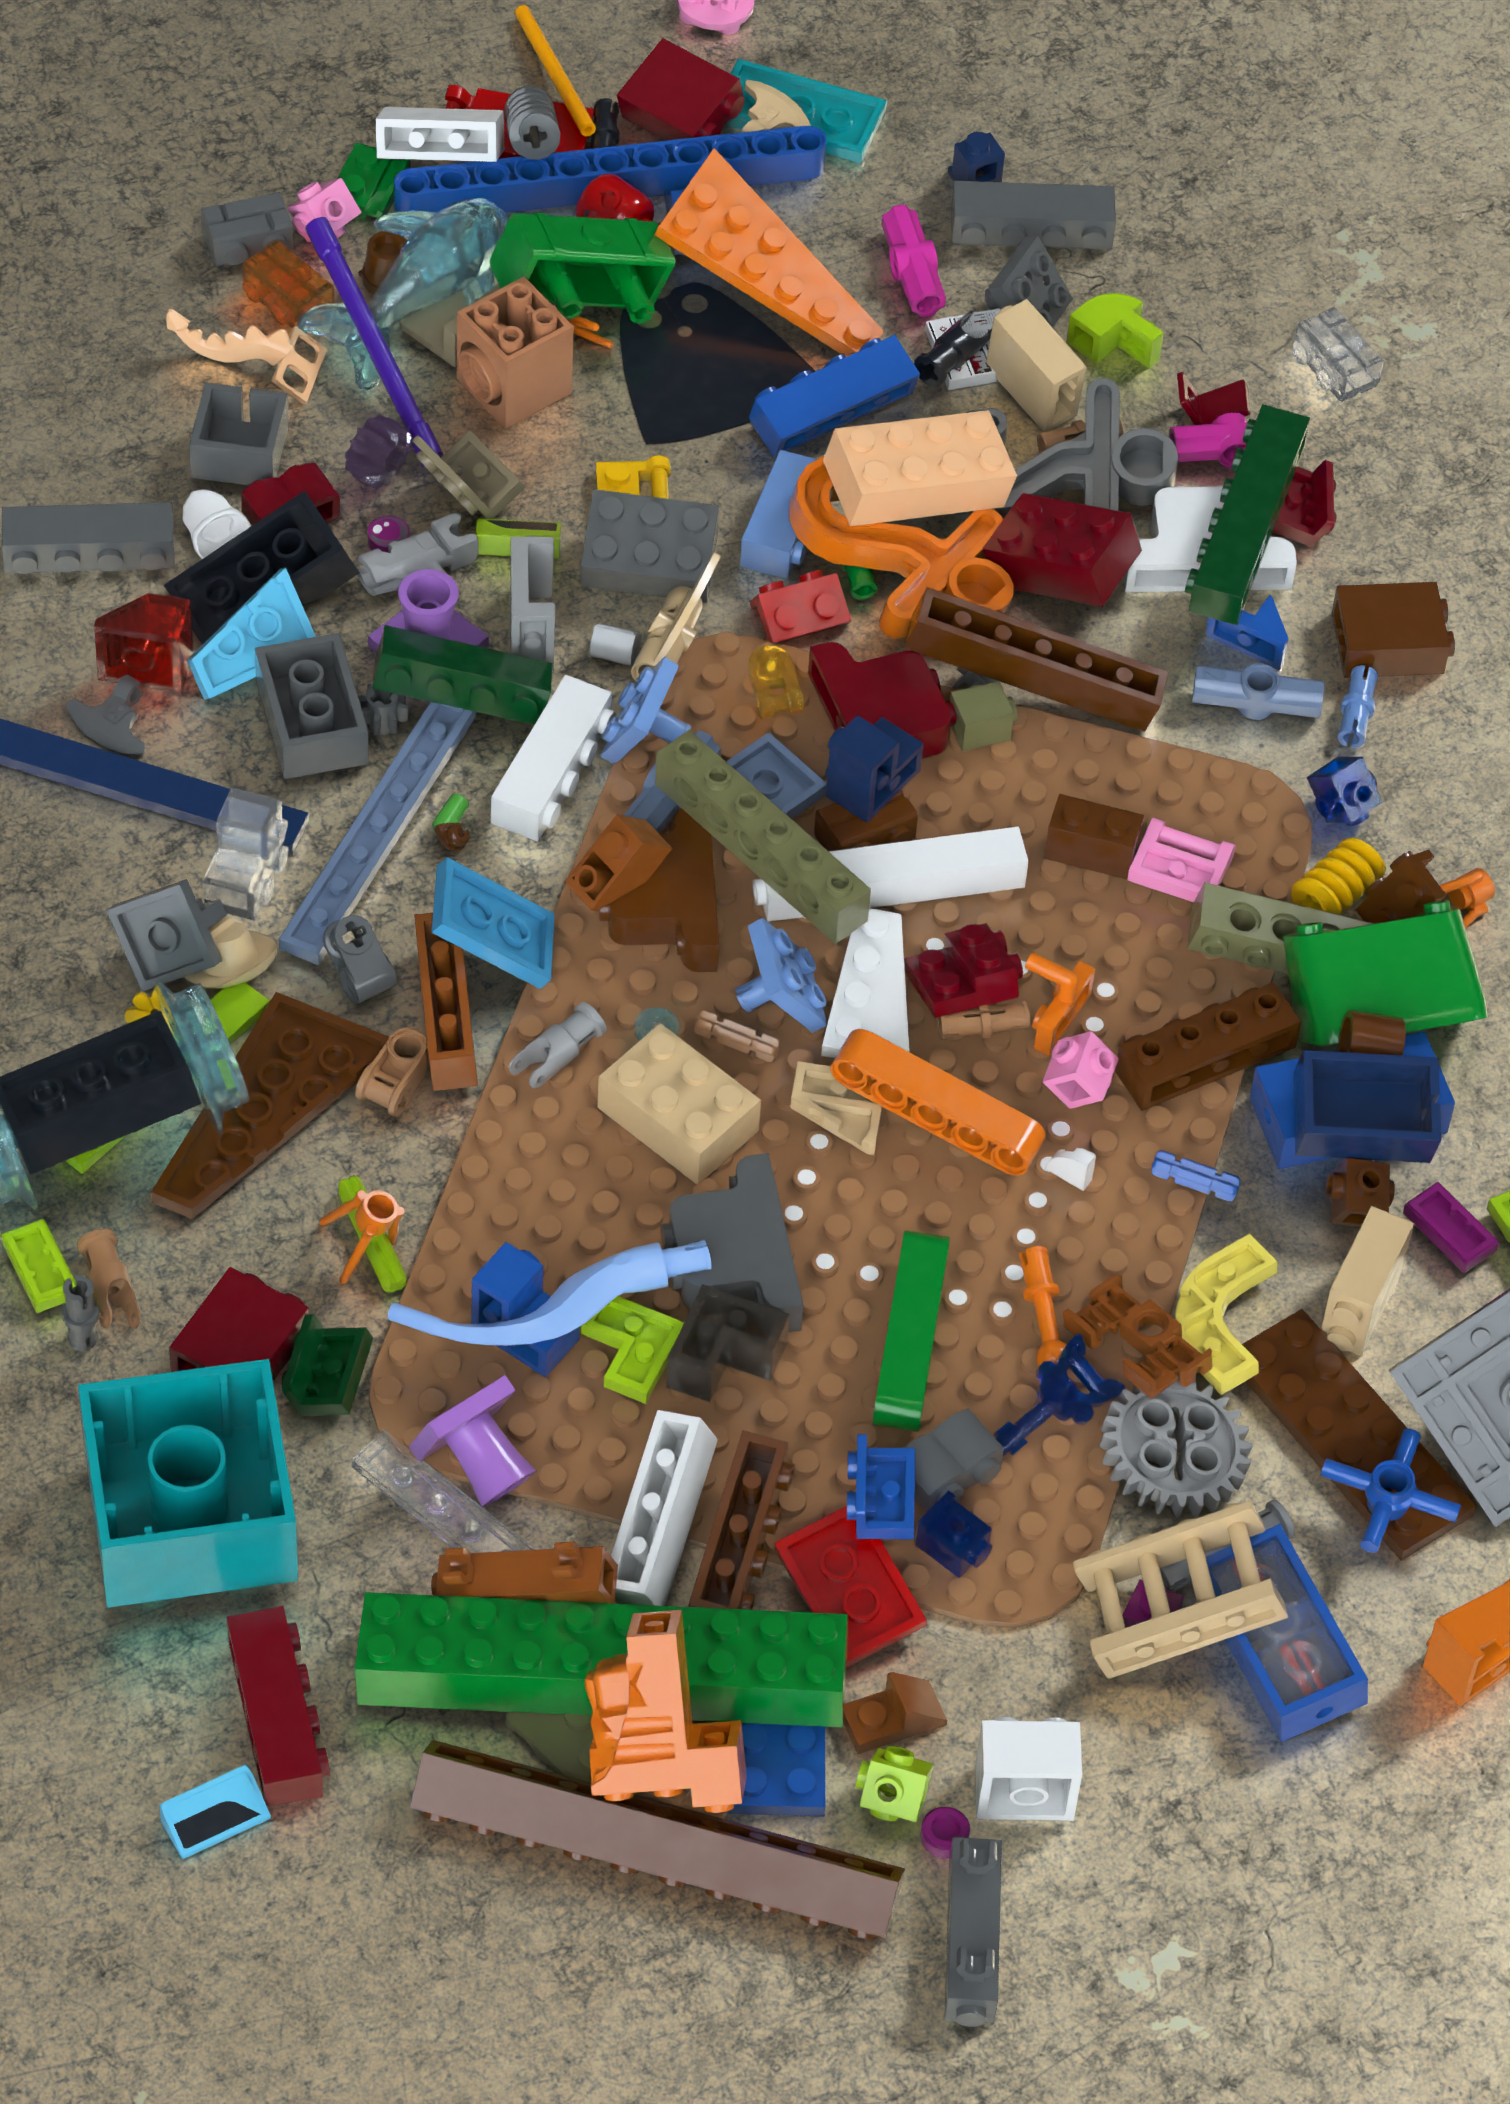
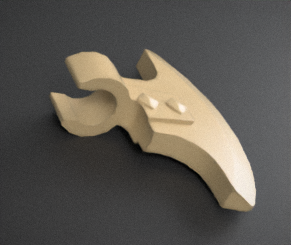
M746 80L745 91L755 99L756 104L749 109L748 116L752 120L742 128L743 132L811 126L802 109L786 94L764 83Z

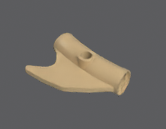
M713 552L693 588L679 586L673 588L667 594L661 610L656 614L648 628L649 639L645 641L631 669V674L635 681H637L646 666L653 668L664 657L677 664L682 653H685L697 633L693 629L703 607L701 595L721 557L719 554Z

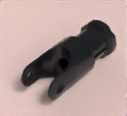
M973 311L966 313L935 341L934 348L930 352L921 353L914 360V365L920 373L919 379L926 385L939 387L946 381L947 374L953 368H960L990 340L992 329L981 338H973L961 328L970 319Z

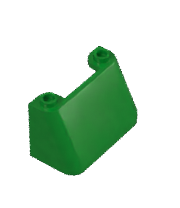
M1449 900L1435 901L1423 904L1424 912L1417 913L1416 917L1339 930L1323 929L1322 922H1312L1297 925V933L1283 935L1293 1010L1301 1020L1298 1041L1318 1046L1338 1044L1341 1023L1348 1010L1402 1017L1405 1021L1406 1032L1470 1022L1488 1017L1485 995L1460 908L1450 907Z

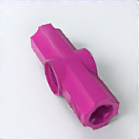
M906 204L893 206L889 212L882 215L881 223L890 248L889 259L893 278L896 282L901 281L911 312L918 313L920 317L934 316L938 310L945 307L946 296L937 273L938 262L935 246L932 240L925 239L915 210L909 209Z
M1231 412L1217 417L1212 424L1170 427L1169 437L1176 445L1178 463L1219 460L1223 466L1232 468L1237 449H1245L1247 445L1242 442L1248 422L1247 418L1240 413Z

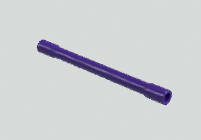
M326 217L313 219L306 225L305 230L319 258L324 262L399 414L415 454L420 449L414 444L412 439L419 435L441 458L444 454L429 424L425 422L342 254V247Z

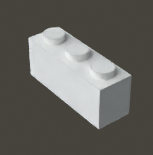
M384 107L376 118L377 158L497 162L504 151V110Z

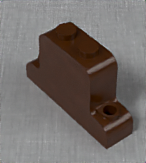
M680 808L676 813L675 822L669 823V833H659L672 847L670 853L646 883L599 909V920L608 921L609 936L618 944H674L677 947V955H681L683 964L689 970L694 972H718L719 935L711 834Z

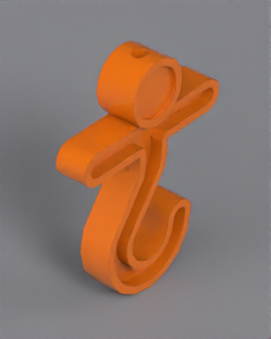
M824 456L805 467L796 482L789 501V521L796 537L812 553L831 563L891 571L906 578L890 594L880 616L879 626L885 635L896 639L907 636L912 614L926 587L1006 614L1014 595L1013 582L1009 574L1000 565L985 559L982 549L1003 521L1002 516L993 509L974 511L947 539L937 538L927 531L913 526L883 522L850 526L847 518L832 507L831 502L839 501V498L823 462Z

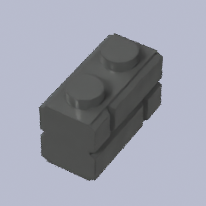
M280 192L201 209L202 234L214 267L225 264L238 265L245 260L262 256L276 257L285 251L293 250L292 221Z

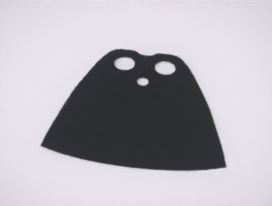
M693 282L676 287L668 296L657 299L654 308L661 315L662 321L655 328H644L638 323L632 322L627 309H623L621 313L620 341L624 374L635 415L646 445L693 439L751 422L749 416L755 402V397L760 392L773 386L777 389L789 384L801 372L810 370L812 373L815 372L795 350L765 323L725 294L702 283ZM697 294L703 296L707 300L708 305L700 313H690L683 308L682 300L688 295ZM681 326H686L692 330V333L688 337H683L678 334V329Z

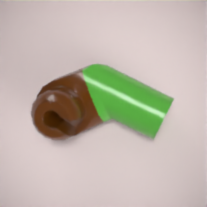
M452 794L432 823L441 845L450 851L462 850L470 839L469 830L464 831L462 829L463 824L459 823L469 808V803L466 798L459 794Z

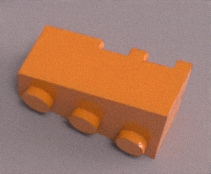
M1510 1579L1494 1590L1437 1618L1431 1637L1426 1643L1428 1649L1423 1668L1460 1707L1510 1672Z

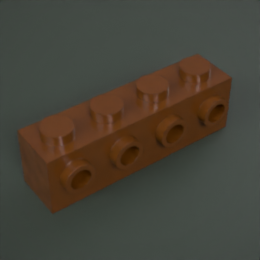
M1275 983L1261 988H1250L1237 998L1222 1004H1211L1200 1013L1183 1020L1174 1019L1166 1023L1162 1028L1146 1035L1130 1037L1123 1044L1119 1045L1117 1055L1119 1059L1115 1072L1140 1110L1143 1111L1296 1048L1301 1020Z
M742 1430L688 1607L753 1610L755 1595L749 1593L754 1577L761 1579L764 1574L769 1551L762 1548L767 1533L775 1535L782 1512V1507L776 1506L780 1490L789 1491L794 1475L795 1464L789 1463L788 1442Z

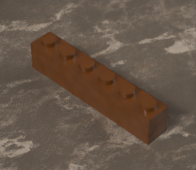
M926 587L912 614L904 644L905 649L1143 732L1146 731L1161 706L1169 673L1166 670Z

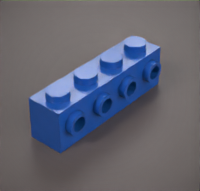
M896 335L882 341L880 338H875L864 344L858 352L848 357L845 354L838 355L831 359L822 369L813 373L810 370L801 372L789 384L777 389L773 386L763 390L755 397L749 420L773 458H776L780 449L785 451L793 450L835 430V428H840L912 394L920 373Z

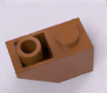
M616 814L565 880V883L591 911H598L646 883L670 853L672 847L646 820Z

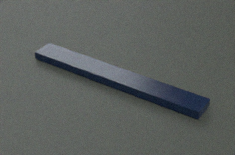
M0 718V765L289 854L294 853L309 823L308 812Z

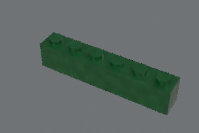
M1262 404L1257 419L1249 418L1242 441L1247 444L1246 448H1238L1231 468V472L1236 474L1234 479L1226 478L1220 496V502L1224 503L1222 509L1214 508L1208 532L1212 533L1211 539L1203 538L1198 551L1196 562L1201 563L1199 570L1191 568L1187 579L1185 593L1191 594L1189 612L1238 625L1304 450L1310 417Z

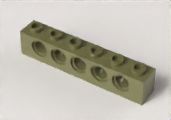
M690 730L686 731L657 752L655 785L834 944L843 940L868 921L871 888Z

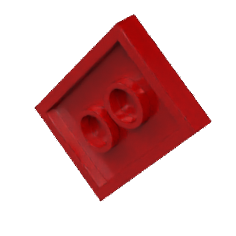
M847 1505L774 1543V1549L810 1613L848 1614L846 1668L927 1626V1619L881 1539H857L856 1520H847Z

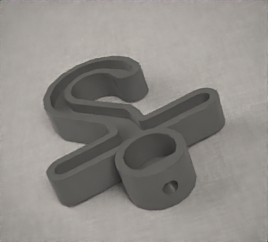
M1095 379L1088 385L1086 392L1085 432L1071 441L1056 443L1016 468L1017 478L1005 506L994 508L993 510L997 511L1004 519L1022 493L1052 498L1065 490H1082L1085 505L1117 511L1119 497L1133 505H1154L1155 495L1159 490L1175 486L1178 465L1176 445L1166 434L1146 427L1132 429L1119 438V387L1111 379ZM986 408L966 412L989 410L1005 446L1007 418L1002 411L995 408ZM974 511L954 513V515L965 521Z

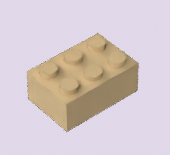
M660 1023L599 1076L597 1108L695 1184L699 1185L759 1131L761 1099Z

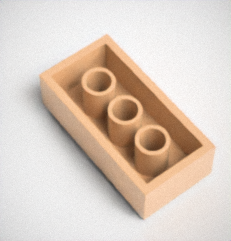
M989 410L835 428L823 459L850 526L1002 508L1005 506L1017 478L1015 469Z

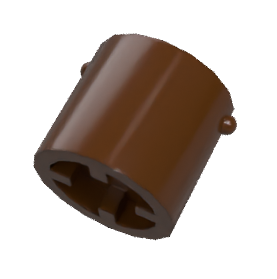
M1348 1010L1341 1023L1337 1052L1403 1056L1406 1038L1405 1021L1402 1017Z

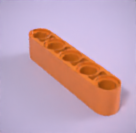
M852 1030L831 1064L830 1071L832 1076L843 1086L1007 1174L1023 1175L1028 1170L1045 1140L1044 1128L1033 1118L868 1030Z

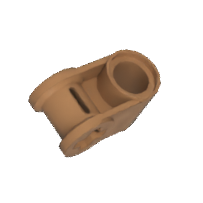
M401 1028L394 1031L373 1062L365 1068L360 1076L355 1090L356 1099L360 1101L369 1099L387 1108L389 1115L399 1117L405 1111L412 1095L426 1078L429 1071L427 1039L424 1034L414 1028ZM405 1055L414 1056L412 1058H403Z

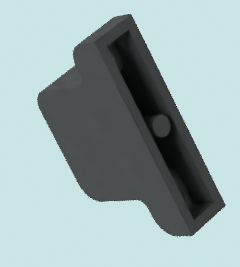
M769 1153L746 1156L737 1164L736 1176H729V1189L682 1195L671 1203L669 1223L660 1225L663 1249L705 1240L711 1258L710 1270L671 1277L672 1290L680 1289L684 1305L695 1312L754 1306L758 1318H761L762 1323L769 1330L776 1333L801 1331L803 1301Z

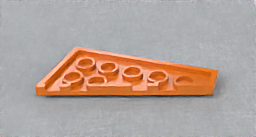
M714 148L660 223L654 236L838 353L845 354L846 357L858 352L867 342L875 338H881L884 330Z

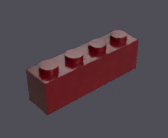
M284 1606L227 1616L229 1649L261 1792L266 1806L272 1807L323 1797L322 1778L330 1776V1768L325 1747L316 1749L313 1735L320 1734V1724L316 1706L307 1707L304 1693L311 1692L306 1664L297 1665L294 1652L301 1651L296 1622L287 1623Z

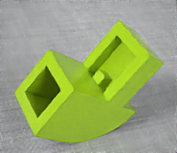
M1108 293L1089 299L1070 314L1066 343L1096 364L1119 347L1147 368H1150L1160 360L1164 332L1158 329L1154 323L1141 317L1143 307L1141 300L1125 294Z

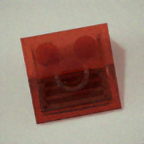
M147 593L95 620L94 634L99 681L117 683L124 675L128 674L141 683L138 687L182 694L190 668L187 659L193 654L191 600L172 595L164 596Z

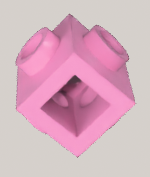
M342 178L321 184L316 181L305 186L296 193L299 199L287 207L293 217L292 221L295 229L307 242H311L305 227L313 219L326 217L338 238L346 232L344 225L362 213Z
M1092 1031L1072 1037H1065L1058 1040L1054 1046L1052 1057L1042 1082L1069 1109L1102 1101L1107 1089L1111 1085L1112 1075L1119 1058Z

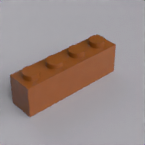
M433 912L414 914L433 1091L478 1086L464 949L432 933Z

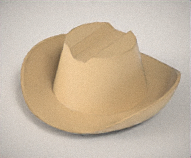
M232 917L222 918L209 927L222 962L214 967L185 976L184 978L197 986L213 989L226 988L247 982L263 973L270 966L277 954L279 944L267 935L248 930L244 922L239 923Z

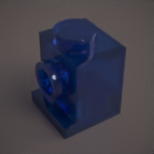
M948 1490L918 1521L915 1545L960 1578L971 1566L974 1568L979 1567L989 1556L992 1550V1544H990L992 1528L956 1502V1495Z

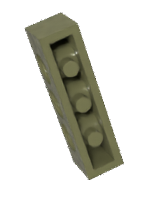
M1204 882L1191 907L1187 949L1201 952L1209 957H1222L1245 963L1251 967H1263L1288 974L1283 935L1297 933V925L1322 922L1323 929L1339 930L1373 923Z

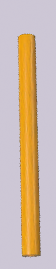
M526 5L518 6L514 14L583 136L592 135L596 130V126L529 7Z

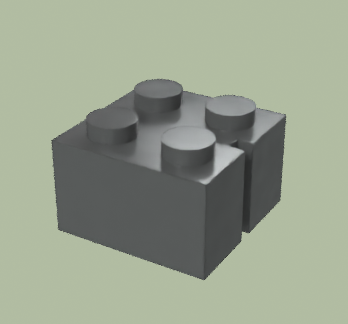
M205 382L189 443L191 478L250 485L256 480L277 477L289 428L288 393L251 388L249 393L250 422H245L242 387Z

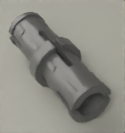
M75 1275L74 1288L70 1278L63 1285L65 1303L62 1306V1319L68 1327L67 1338L69 1345L75 1350L86 1351L87 1338L91 1348L98 1341L96 1323L99 1320L100 1313L98 1305L96 1306V1301L93 1299L94 1286L92 1281L84 1275Z

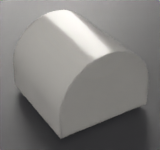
M604 623L594 625L590 643V656L633 666L638 654L642 634L638 631Z

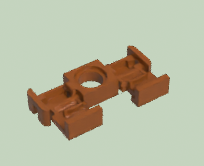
M1119 1274L1112 1275L1091 1290L1089 1293L1090 1304L1076 1314L1069 1308L1063 1311L1064 1327L1092 1350L1102 1343V1336L1109 1331L1115 1334L1119 1327L1120 1336L1145 1356L1144 1363L1139 1361L1137 1364L1128 1357L1123 1360V1376L1151 1399L1178 1381L1177 1375L1179 1376L1180 1386L1187 1387L1196 1381L1197 1372L1205 1375L1213 1367L1211 1348L1202 1354L1182 1338V1326L1177 1320L1151 1299L1141 1305L1125 1292L1122 1285V1276ZM1147 1324H1155L1163 1329L1156 1336H1144L1138 1330Z

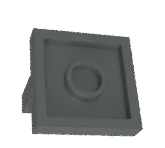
M187 879L114 904L106 910L141 991L209 969L222 962L209 927L225 917L227 913L221 899L206 904L203 903L201 898L196 899Z

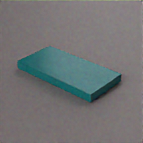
M737 59L730 74L740 79L744 105L739 115L734 119H730L726 126L742 130L752 120L748 113L749 109L756 104V101L745 91L746 80L758 81L786 94L802 109L810 125L819 128L825 133L826 154L862 163L886 112L887 100Z

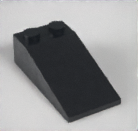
M303 491L164 584V587L203 645L279 569L286 568L302 606L325 597L360 572L307 493Z

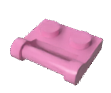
M1152 818L1130 866L1127 880L1191 902L1195 901L1204 882L1220 886L1226 870L1231 864L1236 845L1226 841L1218 844L1165 826V821Z

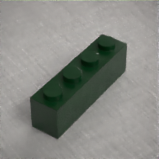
M384 625L375 658L372 688L535 725L550 697L552 663Z

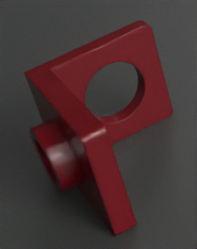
M1184 372L1177 373L1180 405L1194 425L1212 424L1217 417L1231 412L1240 413L1244 416L1251 414L1248 385L1244 379L1199 395Z

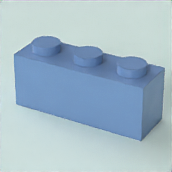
M780 449L742 537L740 567L788 580L794 564L799 566L802 564L807 547L796 537L789 521V501L803 470L808 464L817 459Z

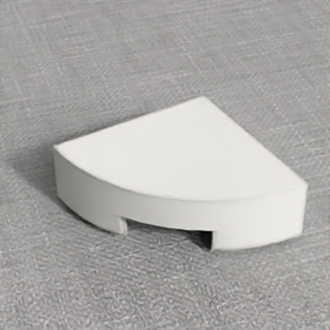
M1076 1148L1074 1152L1060 1149L1047 1163L1045 1169L1084 1191L1092 1181L1096 1155L1083 1148Z

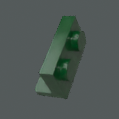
M306 1314L304 1316L300 1331L294 1339V1350L288 1368L283 1373L281 1380L282 1392L299 1416L350 1415L373 1341V1337L366 1327L325 1329L315 1314Z

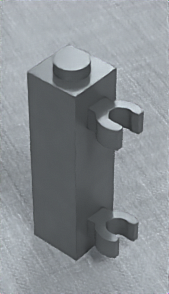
M952 1838L949 1858L944 2020L956 2021L963 2026L975 2027L984 2023H994L999 1981L1002 1840Z

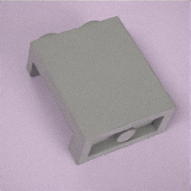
M537 536L511 537V654L552 663V671H554L555 603H529V598L552 597L554 539L552 537Z

